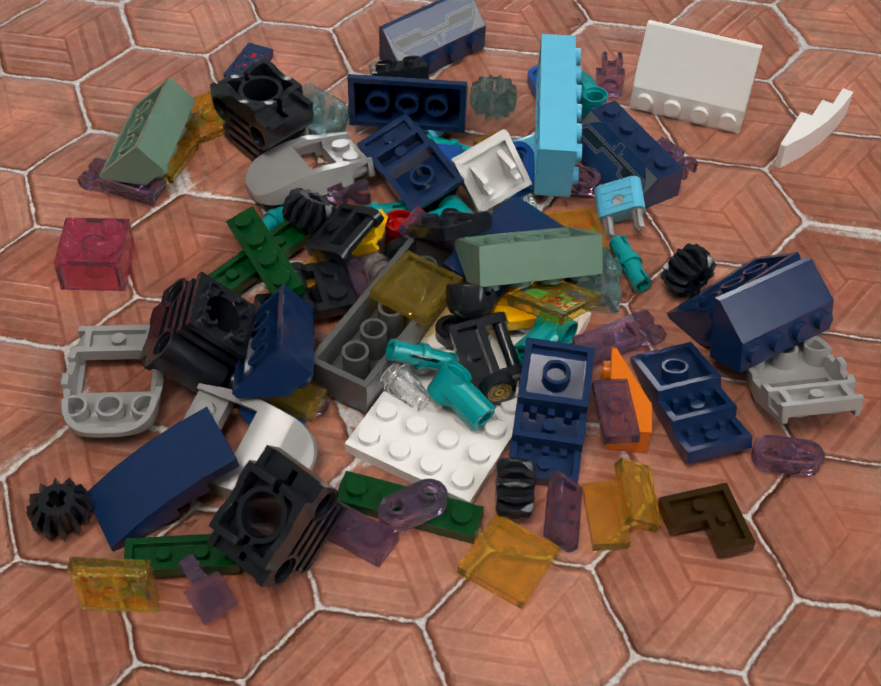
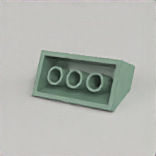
M171 77L167 78L133 106L99 177L103 180L146 185L155 178L161 179L170 169L168 162L178 150L176 144L186 132L183 128L193 116L191 110L196 100Z
M573 226L466 236L454 239V247L467 282L482 286L486 292H490L492 288L498 291L500 290V285L510 284L512 288L530 287V282L541 281V284L554 285L561 283V278H570L572 281L590 280V275L603 274L602 234Z

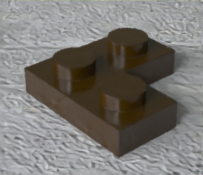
M727 483L659 497L657 506L670 535L705 528L718 558L753 551L756 542Z

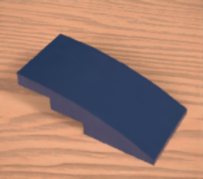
M407 113L357 143L361 152L366 157L373 159L375 172L413 215L464 183L463 177L432 138L429 139L420 126L414 124Z
M514 194L491 213L493 223L489 230L469 236L565 226ZM455 250L444 262L443 270L465 285H473L467 282ZM510 284L500 285V290L495 291L497 304L511 288Z
M526 337L509 458L521 457V459H530L534 465V483L577 489L586 417L589 408L595 347Z
M692 342L630 356L633 369L644 393L652 404L657 418L687 464L752 448L753 436L737 419V405L721 388V375Z
M205 407L141 446L110 470L87 491L88 498L91 499L92 510L111 550L114 552L125 546L126 538H141L180 517L178 508L210 492L207 483L236 469L240 465L208 407Z

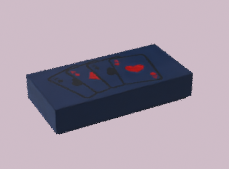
M248 42L223 74L224 78L242 73L255 60L266 57L271 61L274 57L273 49Z

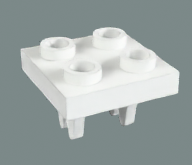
M505 129L451 159L454 167L464 179L463 185L476 211H486L532 184L510 135Z

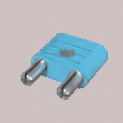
M626 177L599 185L594 189L598 221L600 224H603L606 239H611L610 236L612 238L615 237L614 223L633 218L636 231H640V228L641 230L645 228L643 214L646 208L641 179L639 177Z

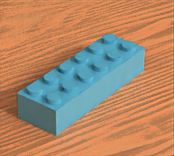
M541 34L536 77L534 195L570 197L572 185L578 184L579 167H575V165H577V162H581L582 144H577V142H581L582 124L577 122L581 121L582 104L577 103H580L582 85H577L580 84L581 48H576V36Z

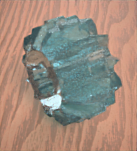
M489 74L487 78L479 76L478 81L472 83L469 102L471 103V108L475 109L476 115L484 114L485 119L494 117L497 120L499 116L508 117L509 112L514 111L517 90L516 86L512 84L511 79H503L502 75L493 77Z

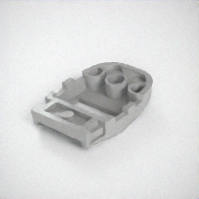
M338 132L301 136L269 149L252 162L247 170L245 182L246 189L255 201L265 205H283L286 196L289 195L291 190L296 188L309 189L323 196L328 194L327 188L337 184H341L343 188L354 184V178L367 174L369 177L375 175L373 159L366 157L349 139V133ZM314 152L316 157L323 155L330 164L311 169L300 155Z
M150 324L79 326L78 334L81 340L78 346L71 348L68 356L69 365L66 373H62L61 386L63 388L61 411L72 433L91 438L124 437L144 432L155 423L166 381L165 374L156 369H153L150 391L83 393L87 360L140 359L142 348L149 333Z
M817 335L743 371L755 402L781 424H787L790 417L803 418L808 415L838 414L844 411H850L854 416H860L864 396L863 394L855 395L857 382L853 374L849 375L846 371L847 362L844 358L834 357L831 354L832 347Z
M198 384L197 389L199 391L184 419L208 407L221 430L235 404L257 412L235 453L240 466L207 483L208 488L214 491L216 495L227 499L248 460L257 461L266 445L280 447L312 471L317 459L318 447L316 439L308 427L296 418L259 398H236L232 395V389Z

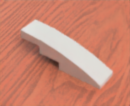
M843 88L833 104L822 100L813 115L801 112L781 142L774 166L781 168L804 156L824 141L847 114L853 92Z

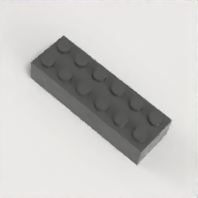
M409 237L314 351V375L309 382V386L360 411L368 413L404 364L386 359L388 342L391 339H396L401 342L419 344L447 307L446 284H464L443 270L444 262L454 250L428 239Z

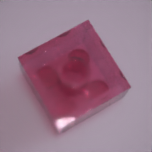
M66 217L54 260V267L61 290L125 291L135 248L129 219Z

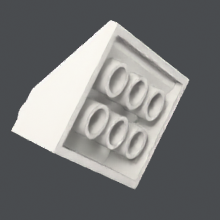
M648 20L629 108L739 134L747 111L763 45Z

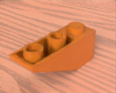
M611 348L609 361H603L601 381H607V387H602L600 407L606 408V414H601L599 434L606 435L605 450L647 454L652 435V404L618 349Z

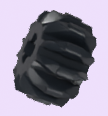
M296 188L291 190L289 195L286 196L282 213L284 219L289 221L292 226L308 231L311 234L317 232L336 208L332 201H329L327 197L319 195L318 192L315 193L309 189Z
M688 243L683 249L678 248L673 256H669L670 260L663 265L664 271L660 277L673 294H676L679 298H689L695 292L699 293L704 285H708L707 282L714 276L715 273L713 271L717 264L704 247Z
M510 457L500 458L496 468L495 510L499 517L520 520V518H529L533 513L535 474L534 465L530 459Z
M54 477L52 485L45 486L40 483V493L30 494V505L27 506L26 511L28 519L31 521L32 528L37 535L44 534L49 542L57 535L63 541H66L67 534L71 532L80 535V526L90 524L91 517L89 513L92 512L93 508L91 499L88 498L85 487L82 484L75 485L71 478H68L61 484Z

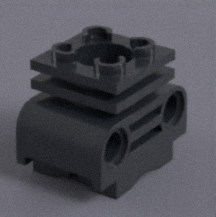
M266 57L253 61L252 65L240 74L230 75L218 81V84L215 82L210 84L214 109L225 121L223 123V128L226 130L224 132L225 138L252 160H255L264 152L279 144L306 136L303 134L306 131L305 127L313 123V102L303 95L302 84L294 78L283 74Z
M202 271L197 274L196 279L192 278L190 281L180 278L164 290L161 303L152 310L149 333L142 348L139 361L145 363V369L160 371L180 383L183 387L196 393V395L199 391L197 389L199 383L220 387L228 374L229 366L234 367L237 365L238 359L242 361L246 358L256 306Z
M266 445L257 461L248 460L231 494L214 515L208 525L214 531L206 543L211 547L218 548L257 580L256 583L261 587H277L283 584L292 575L294 570H303L305 572L310 570L347 508L337 501L339 496L337 489L280 447Z

